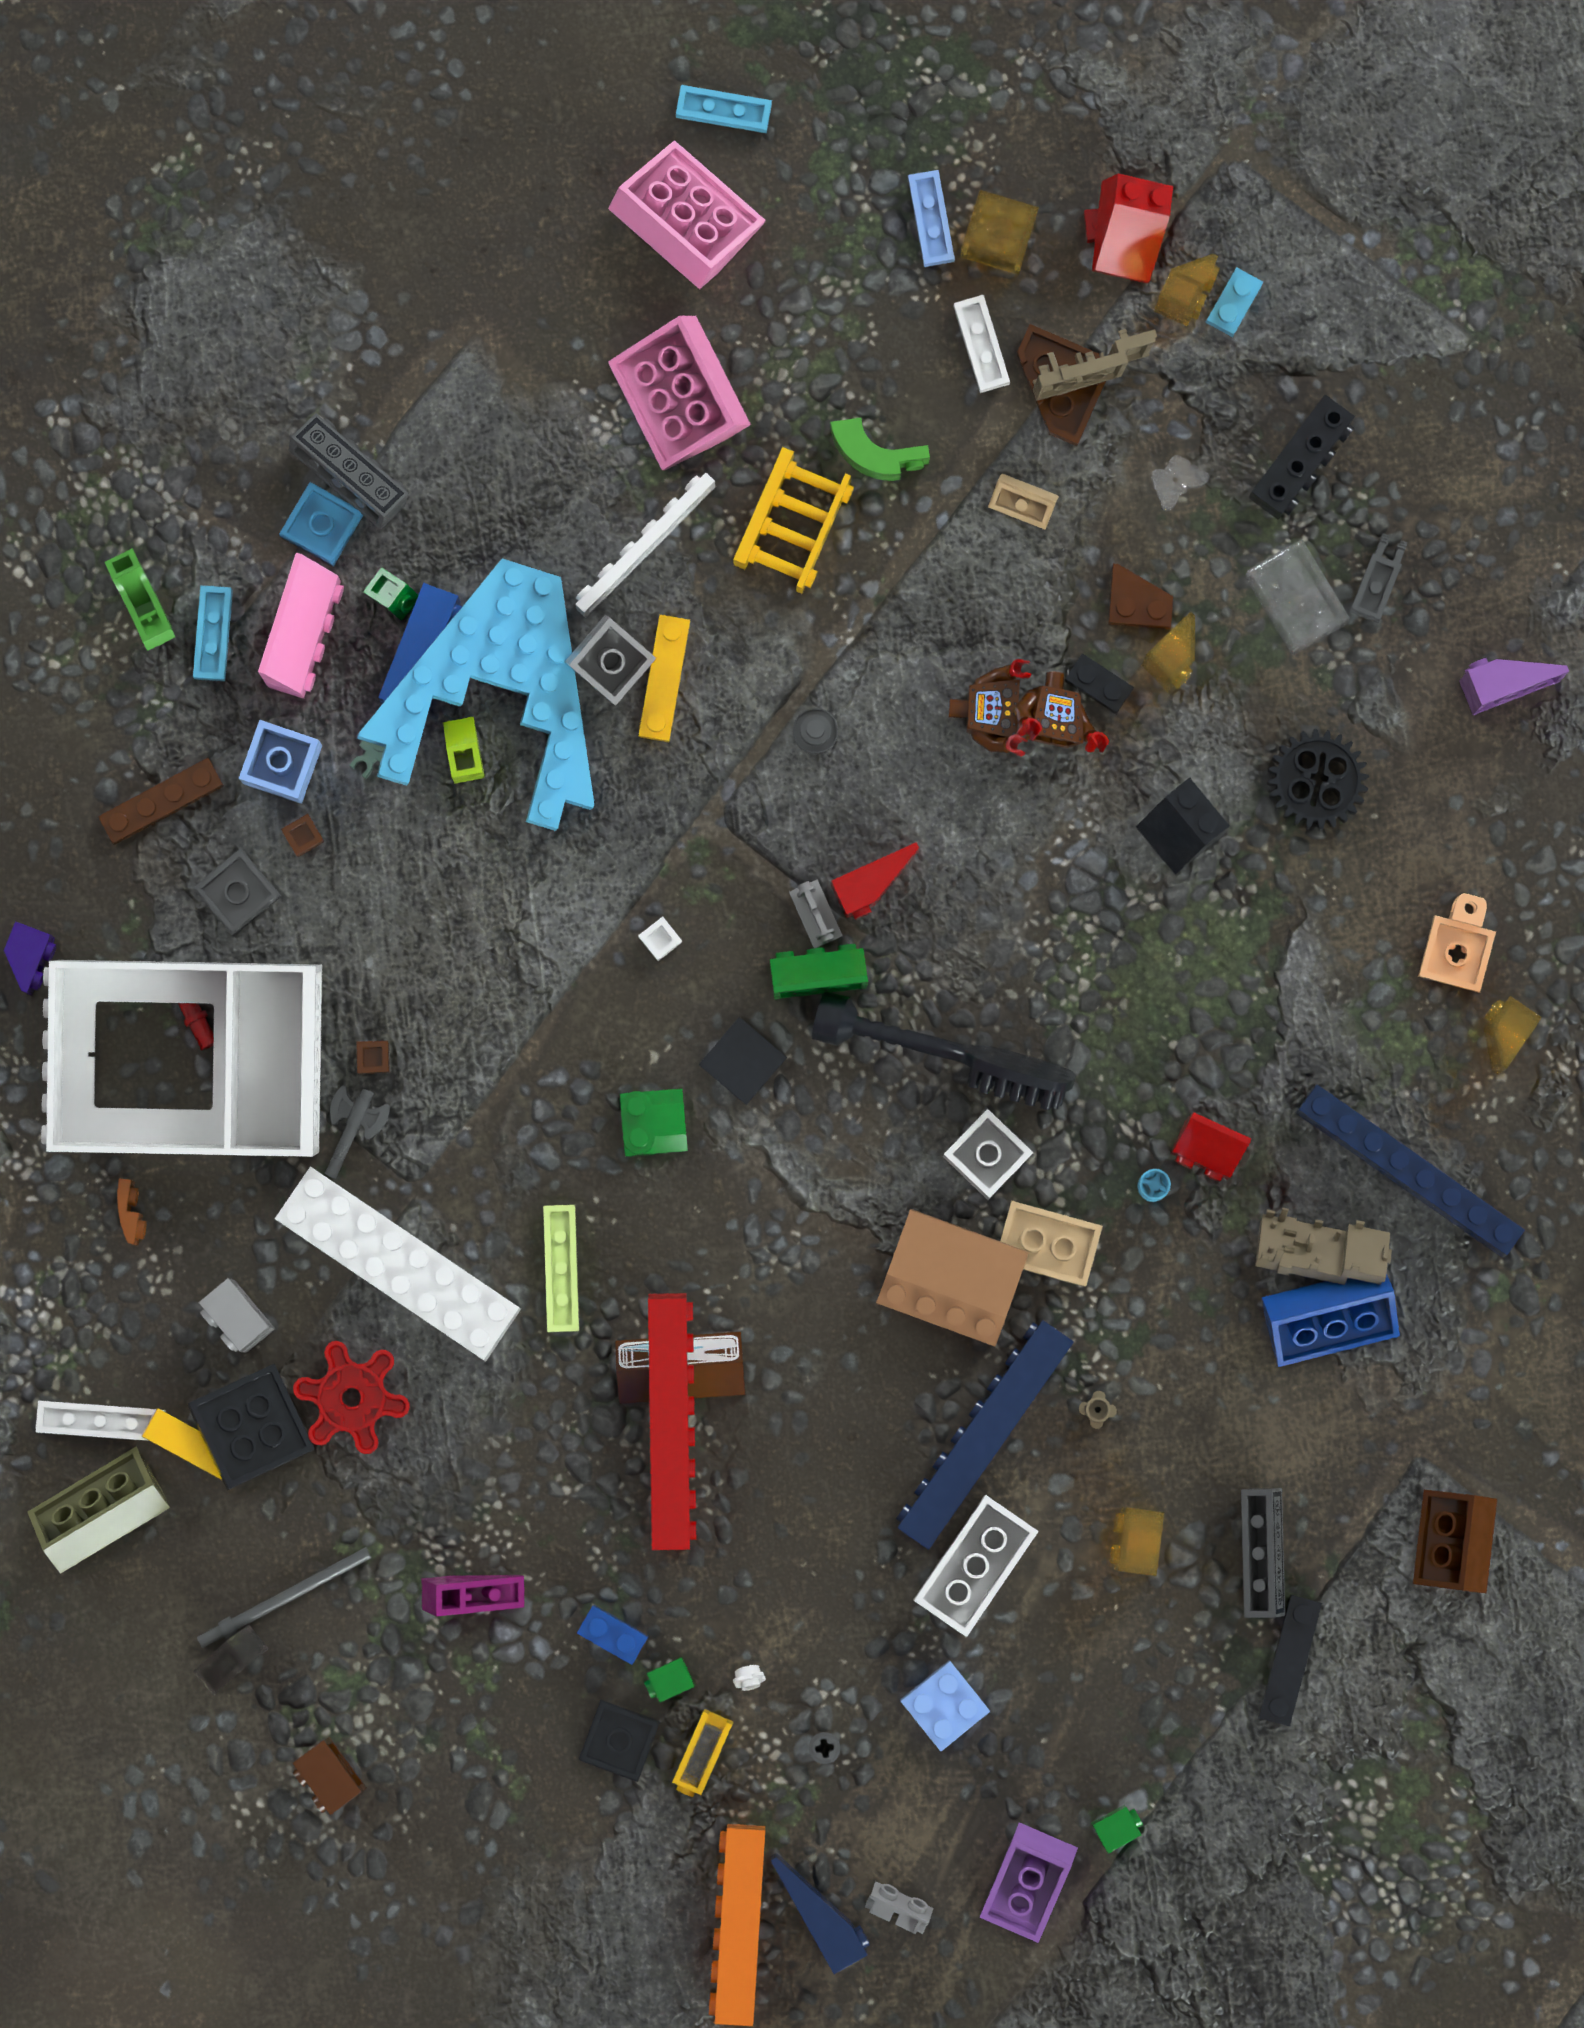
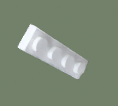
M38 1401L36 1432L147 1440L141 1436L156 1409Z

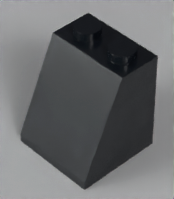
M1189 777L1168 794L1136 828L1174 875H1176L1221 839L1230 825Z

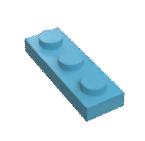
M681 85L676 118L767 133L772 100Z
M200 585L193 669L194 679L225 681L233 594L231 587Z

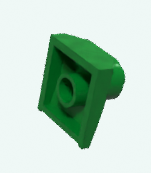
M683 1089L633 1091L620 1094L625 1157L688 1151Z

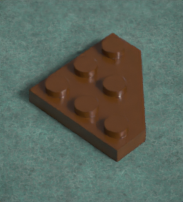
M1030 324L1018 349L1017 356L1034 398L1033 380L1037 379L1038 375H1040L1038 367L1048 364L1050 372L1053 371L1047 353L1054 352L1058 366L1065 364L1071 366L1077 364L1075 360L1076 353L1081 352L1083 362H1087L1085 353L1092 350ZM1093 351L1095 359L1100 358L1099 353ZM1106 381L1036 401L1049 435L1078 446Z

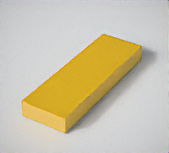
M157 1408L141 1437L222 1480L200 1431Z

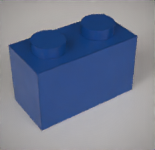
M596 1605L591 1607L577 1632L580 1636L631 1665L635 1662L649 1637Z

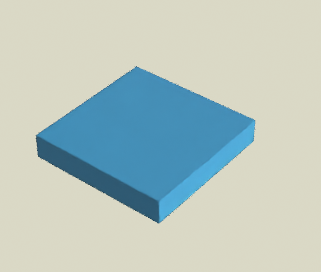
M309 482L279 536L334 567L362 519L363 514L351 504Z

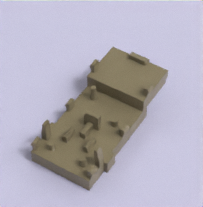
M1126 329L1118 331L1120 339L1115 340L1114 344H1112L1108 356H1104L1102 352L1099 353L1100 358L1095 359L1093 351L1085 353L1087 362H1083L1081 352L1075 355L1077 364L1068 366V364L1058 366L1054 352L1047 353L1053 371L1050 372L1048 364L1038 367L1040 375H1038L1037 379L1033 380V392L1036 401L1122 377L1128 362L1149 356V352L1156 342L1155 338H1157L1155 329L1129 337Z
M1282 1208L1279 1217L1274 1216L1275 1211L1268 1209L1266 1214L1262 1215L1255 1266L1276 1270L1278 1274L1289 1276L1290 1273L1345 1285L1347 1278L1376 1284L1385 1282L1387 1263H1391L1392 1249H1389L1390 1232L1364 1227L1365 1222L1358 1220L1355 1225L1349 1224L1346 1231L1323 1227V1221L1315 1220L1314 1224L1299 1222L1297 1218L1287 1216L1289 1211L1287 1208Z

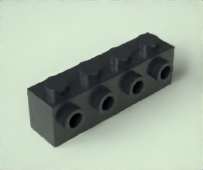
M1324 395L1252 490L1249 499L1277 520L1280 519L1283 513L1289 516L1299 503L1296 496L1302 488L1308 491L1318 478L1314 472L1320 464L1326 467L1336 454L1332 448L1338 440L1344 443L1354 430L1351 423L1355 416L1330 397Z

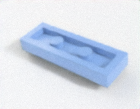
M939 170L908 175L924 267L954 262L955 257Z

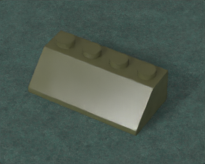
M136 1446L29 1510L28 1515L43 1552L61 1574L150 1519L157 1517L169 1509L170 1506L161 1486Z

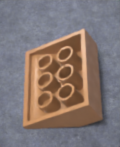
M910 1209L876 1303L996 1346L1029 1252Z

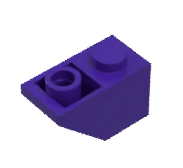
M15 921L4 952L21 991L32 996L34 990L39 991L42 986L43 967L46 961L52 960L57 945L53 943L55 938L52 935Z

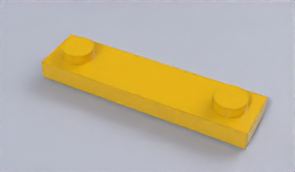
M659 615L653 656L656 659L650 667L638 735L640 738L670 742L690 619Z

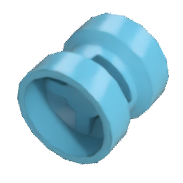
M1160 1169L1146 1171L1141 1175L1137 1184L1140 1196L1150 1202H1156L1164 1198L1170 1191L1171 1186L1170 1178Z

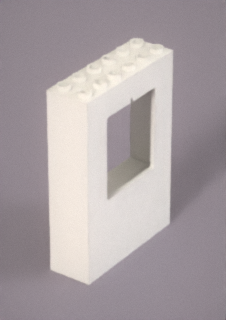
M54 960L49 961V967L44 968V986L49 987L48 999L43 1001V1016L48 1018V1030L43 1031L42 1043L43 1049H48V1062H43L42 1079L47 1081V1094L42 1095V1112L47 1113V1125L42 1126L41 1141L42 1144H46V1152L313 1157L319 1153L322 965ZM101 1001L212 1004L214 1006L212 1109L96 1107L94 1104L95 1057H89V1052H95L96 1003Z

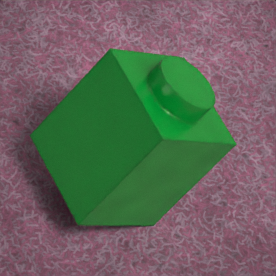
M683 1657L647 1672L649 1679L644 1681L651 1699L657 1697L659 1702L695 1687Z
M1125 1805L1091 1823L1108 1854L1142 1836L1138 1828L1143 1826L1137 1812L1135 1809L1129 1811Z

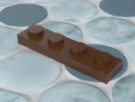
M206 758L98 817L111 842L116 845L222 788L224 785L210 759Z

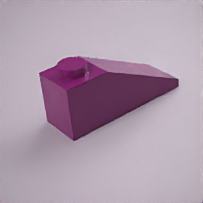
M465 1575L421 1579L422 1610L436 1617L524 1608L523 1575Z

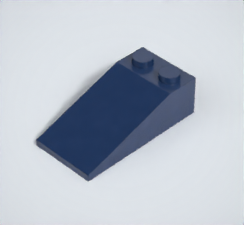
M777 1853L773 1854L771 1862L833 1974L868 1955L866 1947L870 1944L862 1927L859 1925L855 1928L842 1912Z

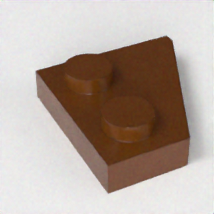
M1113 563L1108 624L1170 629L1173 596L1121 565Z

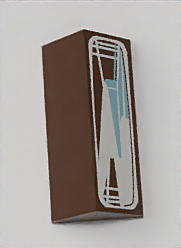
M741 1332L693 1335L694 1352L687 1353L688 1365H694V1384H688V1396L707 1398L745 1395ZM649 1338L615 1341L616 1373L620 1404L650 1402Z

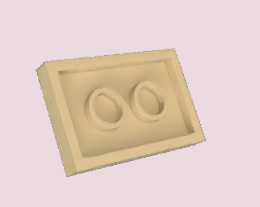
M1011 1201L1000 1242L1029 1252L1023 1270L1086 1287L1103 1226Z

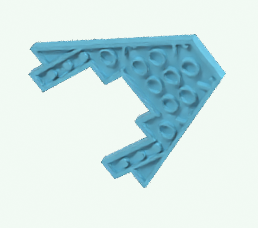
M501 559L358 733L357 739L385 747L377 777L406 786L409 784L432 698L461 706L469 679L472 678L526 695L527 699L520 725L549 734L526 822L556 831L565 802L589 810L594 807L575 671L565 663L566 659L572 654L561 577L509 560Z

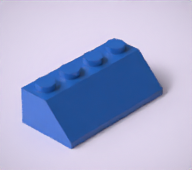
M1387 1274L1385 1282H1381V1284L1347 1278L1345 1285L1324 1281L1262 1297L1265 1321L1278 1367L1400 1336L1395 1294Z

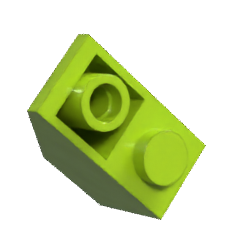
M474 717L443 722L446 749L454 784L485 778Z

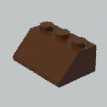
M1424 1489L1413 1584L1487 1593L1497 1507L1496 1498Z

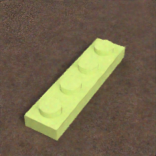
M575 1205L543 1206L547 1332L579 1331Z

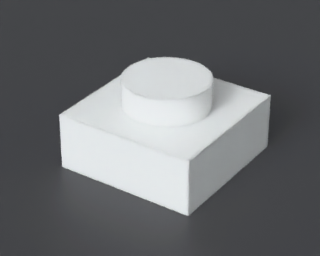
M663 916L638 935L657 961L682 943L680 937Z

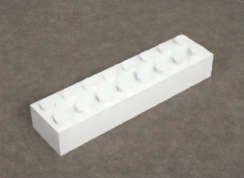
M311 1166L275 1217L277 1221L484 1361H487L521 1310V1308Z

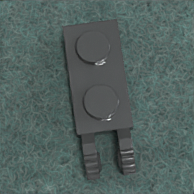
M1384 533L1380 538L1375 554L1371 555L1350 609V613L1375 623L1380 622L1402 566L1400 562L1407 546V542L1402 540L1397 544L1393 561L1382 557L1389 543V535Z

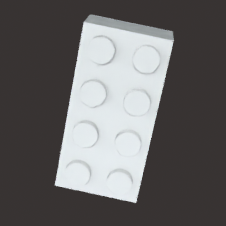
M984 1495L913 1600L967 1637L1038 1531L990 1497Z

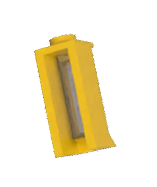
M704 1709L672 1783L678 1785L677 1791L690 1797H694L695 1793L702 1795L733 1721Z

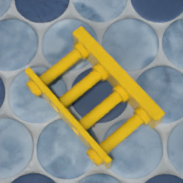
M782 447L733 560L734 566L744 570L749 562L752 564L758 562L799 580L796 592L802 594L805 586L811 588L818 571L813 569L841 503H848L854 486L850 485L851 475L846 473L841 484H838L798 467L797 462L793 461L794 451ZM785 478L789 480L795 478L835 495L829 512L784 494L785 491L781 487ZM780 505L823 523L817 540L772 522L773 519L769 517L772 507L778 508ZM768 533L810 551L811 553L805 567L801 568L761 551L760 546L756 545L760 535L766 536Z

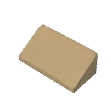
M1001 474L988 508L1046 529L1059 496Z

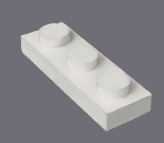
M984 295L954 303L953 307L980 393L1010 385L1009 376Z

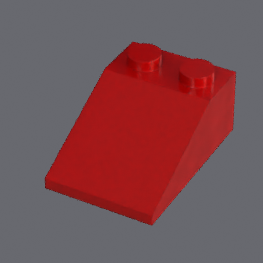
M1119 173L1102 181L1092 271L1142 283L1150 282L1170 218L1173 186Z
M1193 1112L1185 1120L1170 1154L1176 1156V1163L1192 1169L1193 1165L1205 1169V1176L1221 1182L1222 1178L1228 1180L1232 1176L1249 1146L1251 1138Z

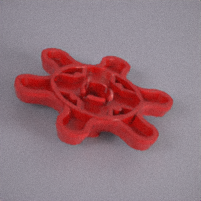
M332 1341L325 1347L324 1351L329 1365L327 1374L317 1380L301 1377L293 1386V1392L298 1399L312 1401L319 1408V1418L310 1427L308 1432L309 1439L316 1445H325L335 1433L346 1431L353 1436L355 1447L359 1452L371 1454L378 1448L379 1444L374 1430L376 1421L382 1416L404 1417L410 1409V1403L405 1396L391 1394L384 1387V1376L393 1368L395 1361L389 1351L378 1350L368 1362L357 1364L350 1359L345 1344L339 1341ZM351 1388L358 1390L361 1395L359 1404L354 1407L347 1406L343 1401L345 1391Z

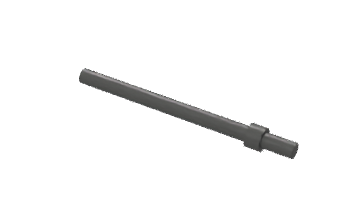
M365 1547L232 1619L229 1616L219 1621L217 1627L203 1633L197 1639L202 1648L223 1637L228 1639L237 1634L238 1629L366 1562L372 1557Z

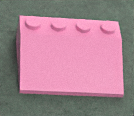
M675 140L618 188L608 208L699 289L723 269L766 221Z
M678 316L608 361L662 470H667L729 439L751 425L696 316Z
M299 553L295 554L258 673L268 688L304 698L306 691L311 692L316 674L312 673L315 662L320 663L322 660L325 645L321 643L324 633H330L332 629L334 615H331L334 603L339 604L344 586L340 585L341 580L338 575Z

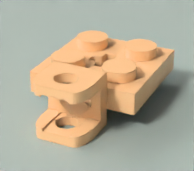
M1463 893L1454 900L1448 919L1434 916L1418 977L1480 992L1496 931L1481 928L1487 909L1484 898ZM1465 904H1470L1473 907L1472 914H1468L1465 911ZM1456 945L1461 946V952L1465 953V958L1459 959L1455 963L1452 961V956L1448 955L1449 949L1454 950Z

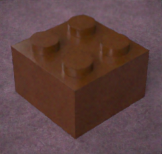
M330 1737L321 1741L292 1763L296 1768L293 1771L294 1776L303 1787L308 1785L315 1794L311 1798L322 1813L327 1811L332 1815L367 1789Z

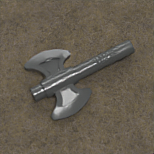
M341 1086L334 1095L330 1106L332 1125H338L343 1119H347L325 1175L334 1179L337 1178L354 1137L362 1125L365 1129L364 1137L367 1140L376 1136L385 1126L389 1117L390 1106L384 1104L377 1109H369L370 1101L374 1095L373 1092L363 1088L355 1103L349 1098L346 1086Z

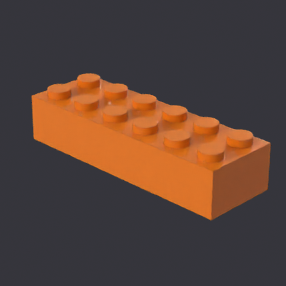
M727 1824V1831L720 1832L719 1853H725V1863L718 1864L717 1885H723V1895L716 1896L715 1918H721V1927L714 1928L713 1950H719V1960H712L711 1983H717V1992L710 1993L709 2015L715 2016V2024L753 2026L766 1826Z

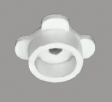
M749 1665L739 1668L734 1672L736 1678L733 1679V1683L736 1688L748 1691L760 1687V1683L765 1681L766 1678L764 1673L760 1672L758 1665Z

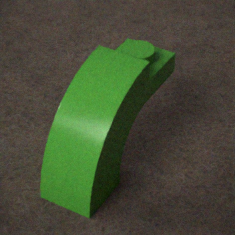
M861 418L833 421L830 424L833 441L841 456L849 465L866 476L879 480L896 481L900 480L901 477L900 468L905 467L906 471H916L923 469L925 464H929L928 445L896 450L884 449L874 444L867 437Z
M133 548L106 561L105 564L134 621L147 651L175 638L172 626Z

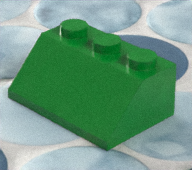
M856 944L837 946L838 951L825 952V948H812L806 950L807 955L794 956V951L776 953V958L770 959L774 1000L823 994L825 991L834 993L867 989L868 976L863 948L856 949Z

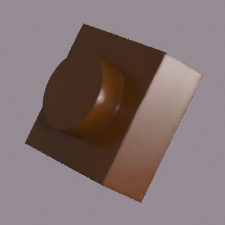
M309 814L281 829L297 857L325 842Z
M389 1041L356 1042L358 1074L390 1073Z

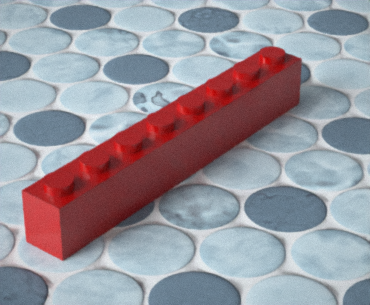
M687 1293L648 1294L652 1550H690V1540H696V1521H690V1509H696V1490H689V1478H695V1459H689V1447L695 1446V1427H689L688 1415H695L694 1396H688V1384H694V1365H688L687 1353L694 1352L693 1333H687V1321H693V1302H687Z

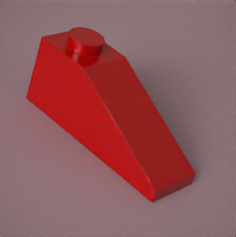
M917 842L831 881L833 891L846 918L853 916L857 920L872 912L870 908L876 905L918 853L919 846Z

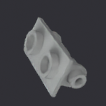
M818 879L810 883L809 881L798 885V888L789 891L814 948L842 937V933Z
M876 1881L871 1895H869L864 1906L870 1909L869 1913L888 1922L894 1912L899 1914L895 1925L913 1934H916V1932L923 1934L933 1911V1908L928 1906L925 1901L915 1897H908L900 1893L895 1887L889 1884H880Z

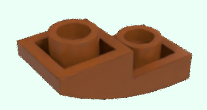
M119 1178L117 1203L121 1227L127 1242L138 1246L139 1239L144 1240L147 1227V1221L142 1220L143 1214L131 1212L132 1206H137L139 1188H135L134 1181Z

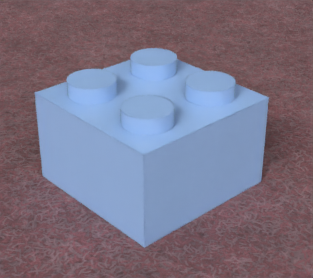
M259 720L239 779L244 785L302 804L322 744L318 739Z
M950 1660L900 1699L901 1703L940 1751L944 1750L990 1712Z

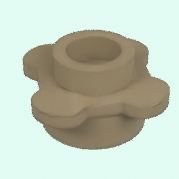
M1102 1391L1094 1392L1093 1397L1089 1401L1082 1402L1079 1405V1412L1087 1416L1090 1420V1426L1095 1429L1101 1428L1106 1419L1114 1417L1117 1413L1116 1407L1109 1404L1105 1399V1393ZM1096 1407L1101 1408L1099 1413L1095 1412Z

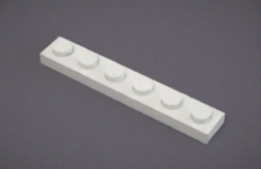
M707 473L701 478L695 476L686 485L685 490L687 492L679 500L676 497L673 498L663 509L665 514L657 522L654 519L651 520L641 531L643 536L636 543L631 541L622 549L619 554L622 556L621 559L614 566L611 563L606 565L598 574L600 580L593 587L587 585L576 597L578 600L575 604L577 611L586 618L715 488V480Z

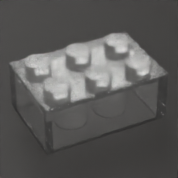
M1302 539L1247 571L1246 580L1292 656L1344 627L1350 619Z

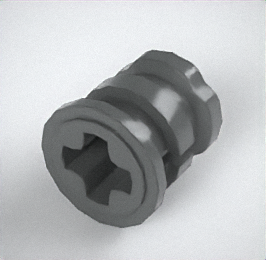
M828 1732L816 1734L809 1744L811 1757L820 1764L834 1762L840 1754L839 1740ZM821 1739H827L828 1744L834 1745V1749L829 1750L828 1756H823L821 1751H816L815 1746L820 1745Z

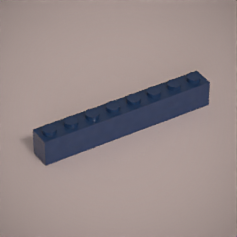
M1318 1084L1312 1088L1295 1112L1501 1258L1509 1254L1525 1231V1229Z
M1044 1320L1039 1325L1034 1322L1031 1324L1022 1337L1027 1340L1021 1351L1016 1348L1013 1350L1005 1362L1009 1368L1003 1377L998 1374L994 1377L987 1387V1390L991 1392L984 1403L978 1400L969 1413V1416L973 1419L968 1427L965 1429L960 1426L950 1440L955 1444L948 1455L944 1452L941 1453L932 1466L937 1471L929 1481L924 1478L915 1490L914 1494L919 1496L912 1507L906 1503L896 1517V1520L900 1522L897 1528L927 1550L933 1545L1074 1343V1341Z

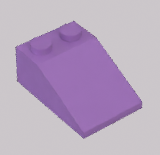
M1487 658L1471 663L1469 665L1470 668L1465 670V674L1459 682L1471 712L1475 715L1556 684L1565 677L1569 669L1566 665L1501 659L1488 662Z
M1019 1822L980 1918L1039 1943L1070 1871L1078 1847Z

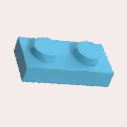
M1236 267L1206 323L1233 337L1262 287L1263 281Z

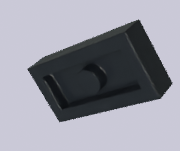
M1083 653L1065 678L1067 683L1116 715L1134 689L1132 685Z

